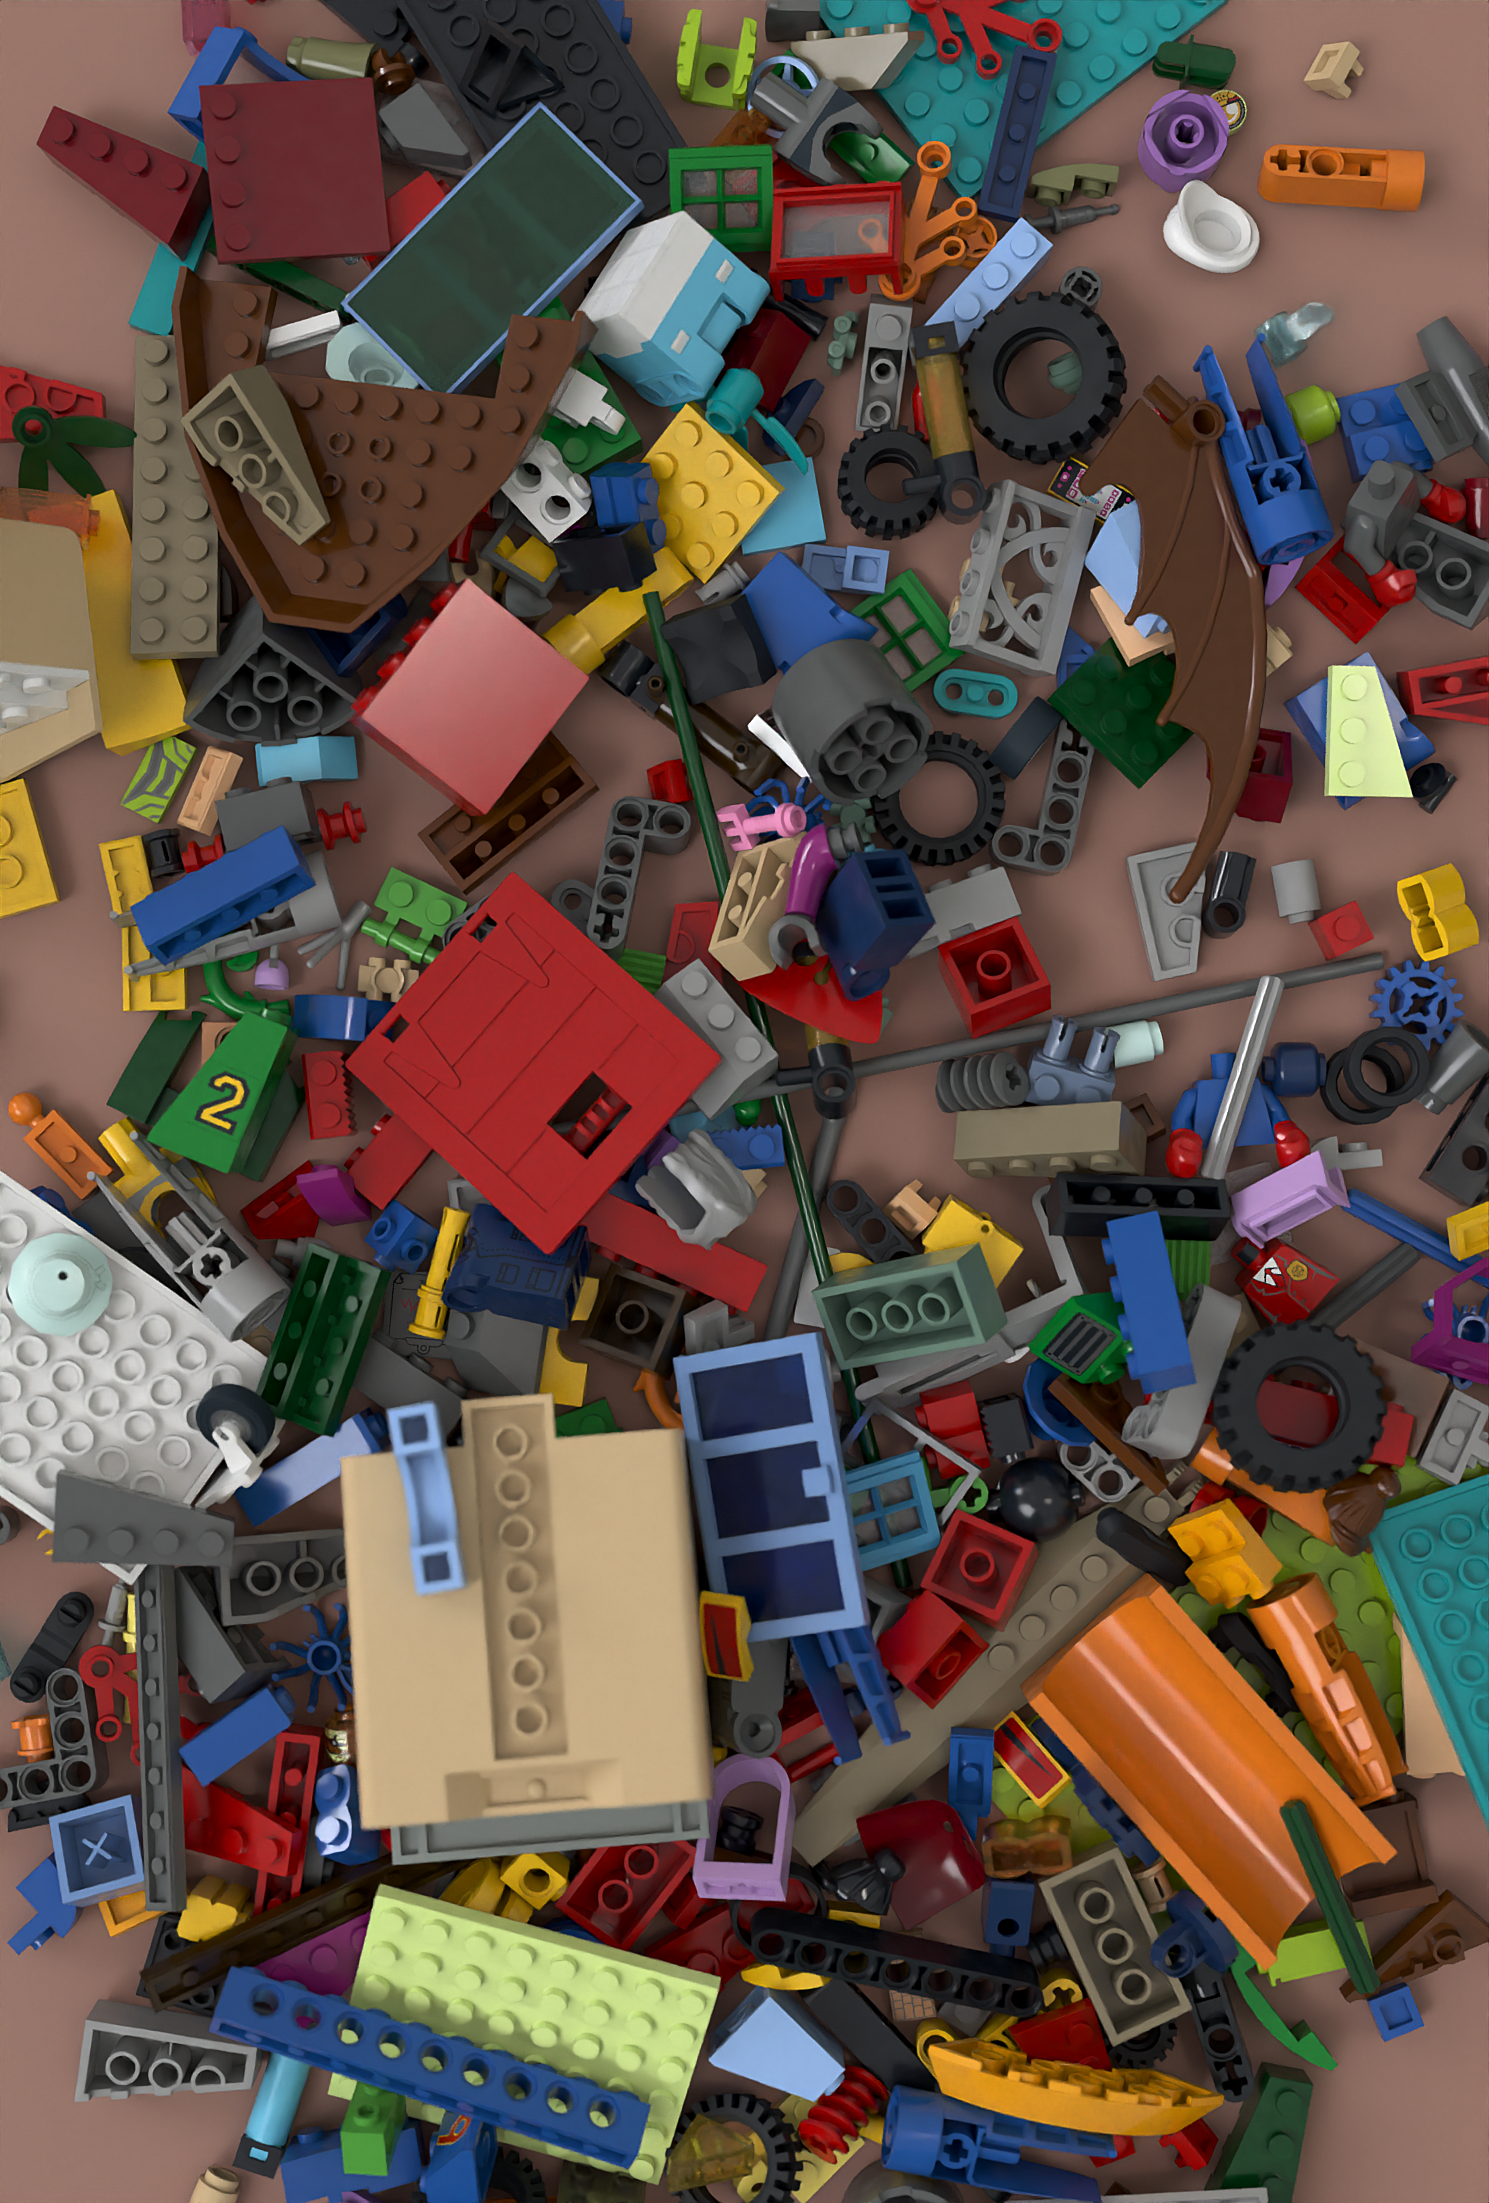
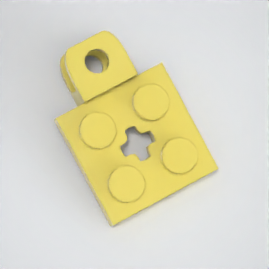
M787 2093L772 2109L780 2108L786 2115L782 2121L784 2123H792L796 2132H798L799 2123L802 2120L808 2119V2112L811 2107L818 2105V2099L813 2102ZM752 2129L743 2138L755 2152L737 2169L733 2176V2185L738 2195L746 2203L752 2201L760 2192L761 2188L756 2191L751 2189L756 2183H765L768 2170L764 2144ZM796 2132L791 2134L792 2141H797L794 2136ZM860 2136L857 2141L843 2138L848 2143L850 2151L847 2155L833 2151L838 2161L836 2165L820 2159L805 2148L802 2151L795 2152L796 2161H803V2171L796 2172L795 2179L802 2182L799 2191H792L793 2195L801 2203H806L865 2144Z

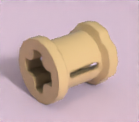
M1161 1856L1148 1867L1143 1862H1140L1129 1870L1133 1880L1137 1881L1146 1901L1145 1907L1149 1914L1166 1910V1902L1178 1893V1890L1172 1889L1163 1869L1166 1863Z

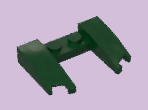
M159 1011L121 1075L106 1105L143 1124L154 1127L181 1094V1092L170 1086L207 1014L200 1011H192L191 1020H167V1011ZM290 1058L288 1060L286 1067L292 1063ZM286 1070L283 1072L244 1170L239 1172L256 1182H264L306 1100L305 1086L299 1089Z

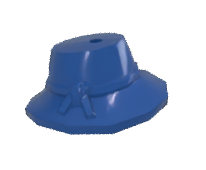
M1041 1358L1036 1359L1028 1365L1023 1383L1025 1394L1023 1406L1031 1433L1041 1440H1059L1068 1446H1090L1098 1438L1047 1389L1063 1372Z

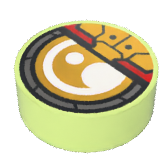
M1221 90L1210 97L1216 100L1224 110L1229 123L1228 136L1241 128L1246 118L1247 109L1243 98L1239 94L1230 90Z

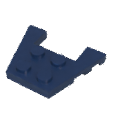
M1041 1717L1031 1725L1032 1728L1073 1776L1071 1781L1076 1787L1073 1791L1087 1807V1811L1103 1830L1106 1829L1111 1834L1114 1842L1129 1859L1136 1854L1148 1867L1161 1856L1159 1852Z

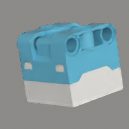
M680 211L628 230L578 310L584 311L599 329L588 350L633 386L637 393L645 400L654 405L666 407L706 396L725 365L721 353L736 329L752 322L768 296L770 286L761 276L751 271L687 213Z

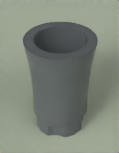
M1460 1019L1446 1041L1430 1059L1429 1079L1422 1093L1415 1099L1430 1112L1437 1115L1448 1104L1452 1105L1468 1088L1489 1072V1037L1472 1023Z

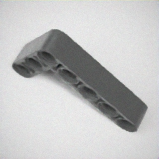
M79 1667L58 1669L49 1676L46 1683V1696L55 1759L0 1769V1778L6 1782L8 1787L6 1798L4 1800L0 1799V1809L92 1792L100 1789L107 1782L109 1762L106 1742L100 1740L95 1731L96 1722L99 1719L95 1688L83 1682L79 1674ZM70 1675L78 1683V1691L73 1698H70L64 1689L66 1679ZM76 1718L83 1723L85 1728L84 1736L80 1741L75 1740L71 1734V1725ZM102 1723L100 1729H101V1731L104 1733L103 1723ZM82 1761L91 1770V1778L87 1784L82 1783L77 1775V1769ZM40 1770L45 1771L49 1777V1787L45 1792H42L36 1784V1777Z

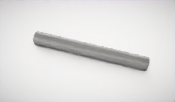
M1265 975L1260 979L1200 1170V1175L1206 1179H1224L1285 985L1284 981L1278 977Z

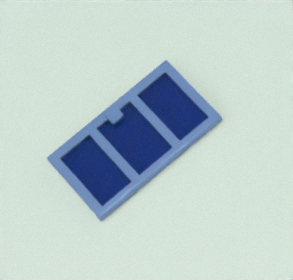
M822 1332L808 1333L689 1356L680 1355L677 1358H673L710 1592L744 1597L752 1624L746 1639L747 1643L871 1624Z

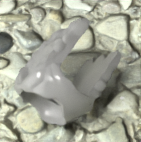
M696 1128L688 1134L689 1139L684 1144H678L675 1152H668L662 1158V1166H653L647 1176L643 1175L637 1181L635 1187L642 1197L649 1200L650 1206L656 1208L657 1213L667 1221L668 1226L676 1230L681 1241L700 1245L710 1251L717 1240L721 1237H726L728 1232L743 1224L748 1215L754 1213L757 1199L754 1190L744 1178L742 1171L735 1167L732 1160L713 1144L706 1132Z

